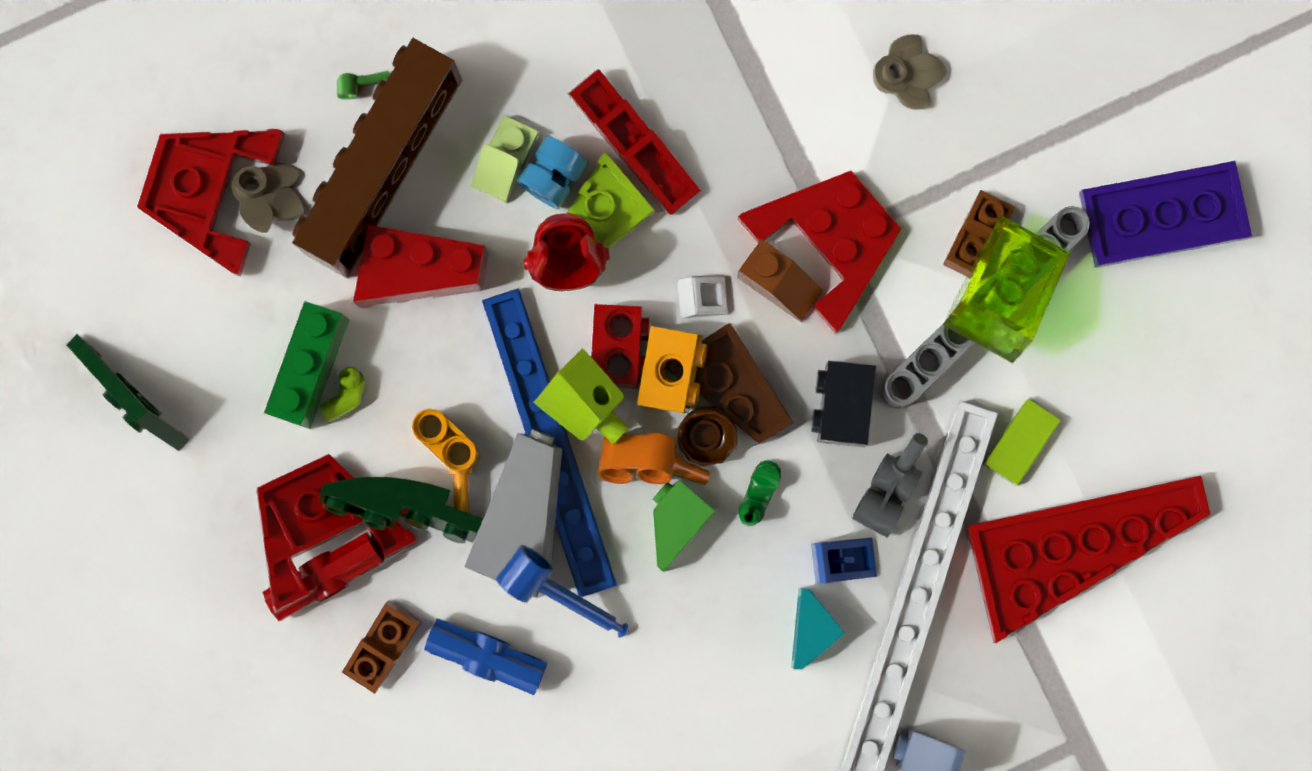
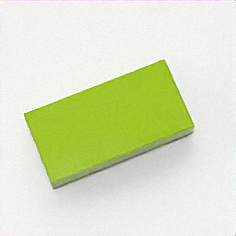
M1025 399L983 462V465L1014 486H1018L1061 420L1030 399Z

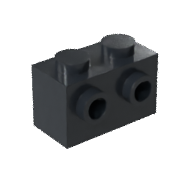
M828 361L825 364V370H818L815 393L822 394L821 409L813 410L811 432L818 433V443L862 448L868 445L876 366Z

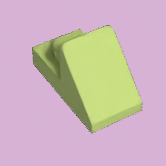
M503 115L490 144L484 143L471 187L507 203L540 135L539 131Z

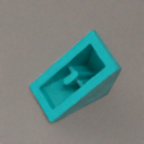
M798 588L791 668L802 670L841 638L845 632L809 589Z

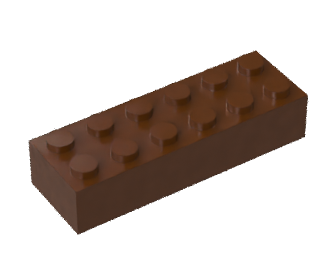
M413 37L408 46L402 45L397 51L392 63L395 67L388 80L382 79L377 85L373 94L374 104L368 114L362 113L357 119L353 128L355 136L348 148L342 147L337 153L333 162L335 170L328 182L323 181L320 183L313 196V202H315L308 216L303 215L298 220L293 229L292 235L295 237L292 242L293 245L307 257L345 278H348L363 252L368 225H379L463 81L453 59Z

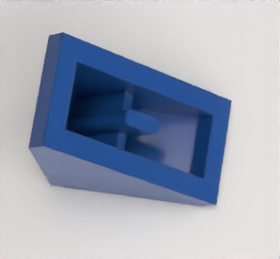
M872 537L811 544L815 583L821 584L877 577Z

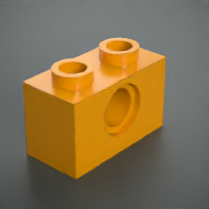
M651 326L637 405L679 413H689L690 406L696 407L700 392V383H695L697 367L703 368L707 354V344H702V335ZM677 359L683 365V375L678 381L671 382L665 376V366L669 361Z

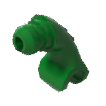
M764 460L754 469L745 497L738 509L740 520L744 525L754 526L764 518L767 506L775 490H777L781 479V468L777 463Z

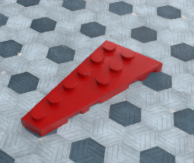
M1196 476L966 526L993 643L1001 641L1012 632L1031 623L1042 614L1116 572L1117 569L1125 564L1136 560L1150 549L1211 515L1202 477Z

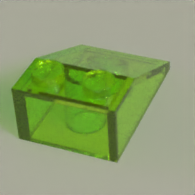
M1001 215L958 291L943 325L1005 360L1014 363L1033 341L1071 253Z

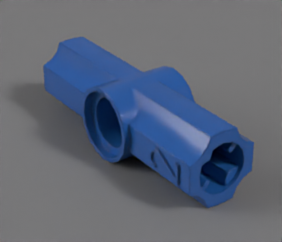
M440 618L436 619L424 647V650L430 652V654L462 665L463 670L492 682L498 680L532 695L536 694L548 665L542 659L510 648V644L483 632H471Z

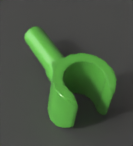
M384 71L365 76L343 73L337 79V97L339 99H356L358 97V86L379 83L382 79L388 80L389 72Z

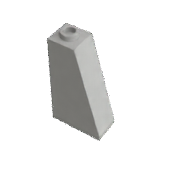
M532 429L530 435L517 434L465 563V568L496 580L497 575L521 545L535 550L551 565L562 448L552 444L554 437ZM540 592L533 595L535 598L545 596Z

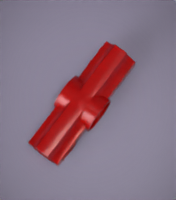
M365 532L331 553L326 551L298 568V573L309 592V597L275 613L269 587L262 592L265 603L278 622L283 621L315 601L317 603L322 602L349 586L348 582L378 567L384 560L369 533Z

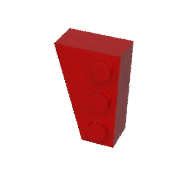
M368 225L353 302L359 308H366L378 304L401 303L413 299L436 298L482 291L489 252L484 245Z

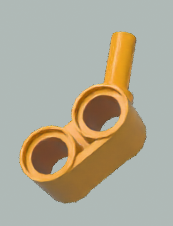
M424 409L417 413L413 419V434L449 468V475H453L454 508L470 514L469 474H473V469L479 463V448L447 416L436 409ZM429 418H439L442 424L441 432L434 438H426L422 430L423 424ZM459 444H466L471 452L469 460L463 465H455L451 460V451Z

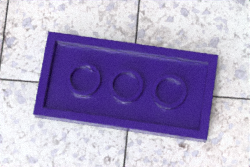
M1236 161L1082 189L1079 192L1082 210L1089 217L1090 225L1087 233L1095 268L1241 241L1252 237Z

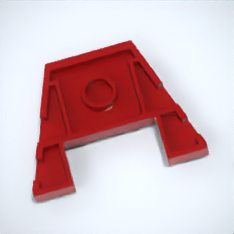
M267 129V131L254 132L235 130L232 133L190 132L160 134L137 208L234 275L241 277L251 243L243 239L214 232L215 222L236 156L275 166L285 133L279 129Z
M851 170L745 211L738 216V221L757 243L761 239L766 241L786 223L792 221L843 281L813 306L815 311L835 334L843 326L901 231L899 225Z
M330 454L263 484L256 489L272 606L275 613L309 597V592L292 559L363 525L362 518L347 513V516L335 515L324 509V504L318 502L323 484L354 478ZM397 521L393 530L387 527L384 530H376L366 526L383 560L414 545L417 541L415 536L408 529L405 530Z

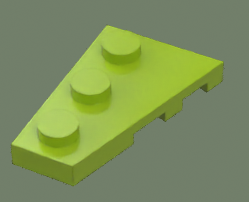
M604 151L597 162L596 168L579 190L578 196L567 213L577 214L584 218L592 227L596 239L602 241L604 247L610 250L653 215L654 209Z

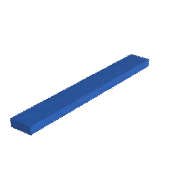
M517 288L484 299L482 303L525 434L530 435L532 429L554 437L553 445L562 448L555 525L578 595L584 597L617 586L567 431L534 403L550 383L520 289Z

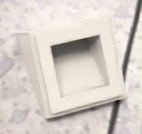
M725 275L689 276L678 281L681 318L728 314Z

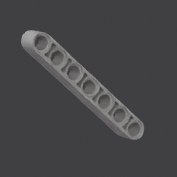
M1068 206L1056 213L886 378L881 388L884 401L891 407L904 408L922 395L1086 235L1090 222L1085 211L1079 207ZM1066 218L1073 221L1076 225V234L1070 236L1063 233L1059 225L1060 219ZM1040 245L1046 248L1049 254L1048 262L1042 263L1035 260L1032 256V246ZM1005 272H1014L1020 277V289L1013 290L1006 286L1004 283ZM977 299H987L992 303L994 308L992 317H984L977 312L975 306ZM956 325L963 328L966 333L964 344H954L950 341L947 334L949 326ZM929 352L936 356L939 363L936 371L929 372L921 367L919 362L921 353ZM902 379L909 384L911 392L907 399H898L893 395L891 391L893 380Z

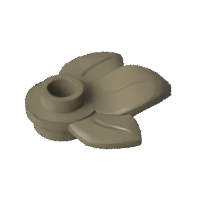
M909 34L896 39L890 45L888 55L882 57L873 68V81L880 91L895 94L903 106L915 110L926 109L931 105L927 88L939 83L945 77L947 68L938 57L929 53H922L921 36ZM889 68L896 72L898 78H893L889 74Z
M276 163L275 166L268 165L263 169L254 166L240 169L233 176L231 187L234 196L241 202L240 215L244 222L257 232L267 233L273 218L288 221L302 216L304 213L303 204L298 195L291 189L298 180L300 172L284 163ZM253 183L258 186V189L249 191L244 187L247 184Z

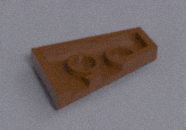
M728 323L702 340V344H707V354L703 368L697 367L695 383H700L699 394L707 399L716 408L726 412L738 427L759 444L794 423L732 323ZM677 359L669 361L666 367L681 378L684 371L681 362Z

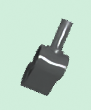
M920 433L914 434L901 456L894 457L888 453L884 456L873 476L870 488L866 490L853 514V520L886 538L891 534L903 511L904 506L901 505L902 502L906 503L921 478L922 471L916 469L914 464L928 444L926 436Z

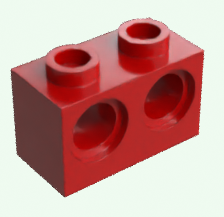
M594 304L591 358L618 388L638 389V382L642 378L645 356H640L641 340L648 341L649 317H642V306ZM625 318L632 323L633 328L629 335L617 337L611 333V324L616 319ZM624 357L630 362V370L626 375L617 377L608 371V365L613 358Z

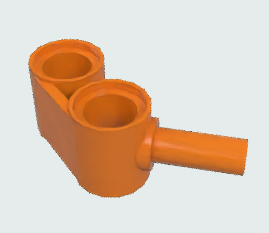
M623 434L614 444L606 437H603L598 476L606 482L614 484L629 483L633 480L634 469H637L636 477L650 484L669 483L672 475L675 474L701 485H706L710 478V471L680 460L679 455L675 454L676 441L665 434Z

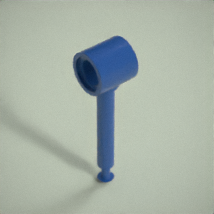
M521 545L496 577V581L501 588L521 602L528 603L534 594L540 592L605 630L613 629L617 631L620 638L628 633L627 623L623 625L617 623L615 616L549 579L548 576L553 571L550 563L535 550L525 545Z

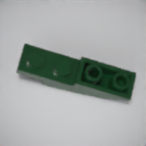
M362 477L323 484L318 500L319 503L325 505L324 509L338 516H347V513L362 518L363 524L376 530H384L385 527L393 530L398 516L406 518L405 522L415 528L427 530L428 527L442 531L446 539L456 543H465L466 541L473 543L483 521L480 517L447 506L446 502L451 490L409 479Z

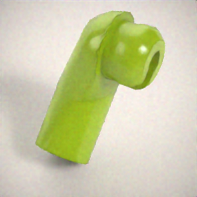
M346 367L341 370L338 376L339 380H341L338 396L320 405V409L329 423L356 409L361 404L365 379L363 374L354 367Z

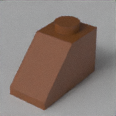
M763 239L756 245L739 269L737 275L739 280L799 322L802 321L823 291L793 260Z

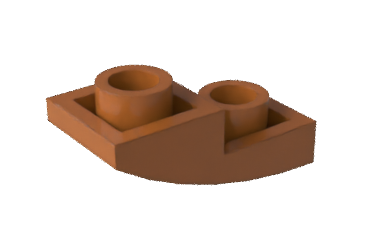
M980 190L943 265L978 282L1006 229L1015 206Z
M390 600L387 601L366 636L360 640L341 673L375 694L395 666L422 621Z

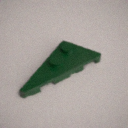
M76 334L66 346L106 389L102 394L103 397L118 410L123 408L126 411L122 418L134 430L141 433L146 429L178 451L189 441L187 436L181 431H178L159 418L162 413L119 372L115 374L100 358L101 355L80 335Z

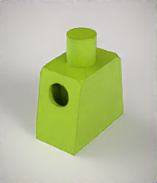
M583 348L554 376L534 401L540 409L579 440L584 441L597 429L614 444L630 428L613 412L624 399L623 393Z

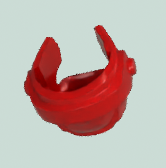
M560 213L547 217L539 224L535 233L532 250H528L527 257L523 259L524 269L529 271L532 280L546 289L564 292L583 289L595 283L605 271L606 262L610 260L609 248L604 247L603 242L596 239L592 227L584 218L577 214Z

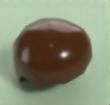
M703 406L688 413L681 421L677 430L678 446L684 456L693 463L701 466L721 464L737 449V428L726 412L716 407Z

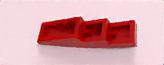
M600 69L593 71L567 93L615 153L669 215L675 213L701 191L657 134L648 128L629 102L619 95Z

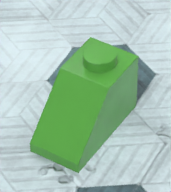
M680 480L674 486L666 483L652 499L658 504L653 509L657 567L663 572L715 512L714 509Z

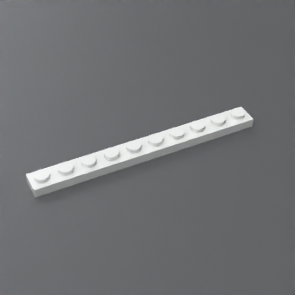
M962 401L957 403L840 771L885 770L998 413Z

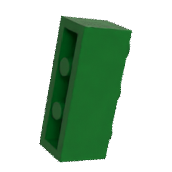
M304 301L267 402L265 414L307 429L311 428L349 323V319L346 316Z

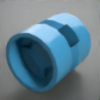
M546 136L535 152L537 162L527 164L517 179V183L535 198L559 210L570 193L568 184L570 182H577L589 164L584 157L565 143L554 137Z

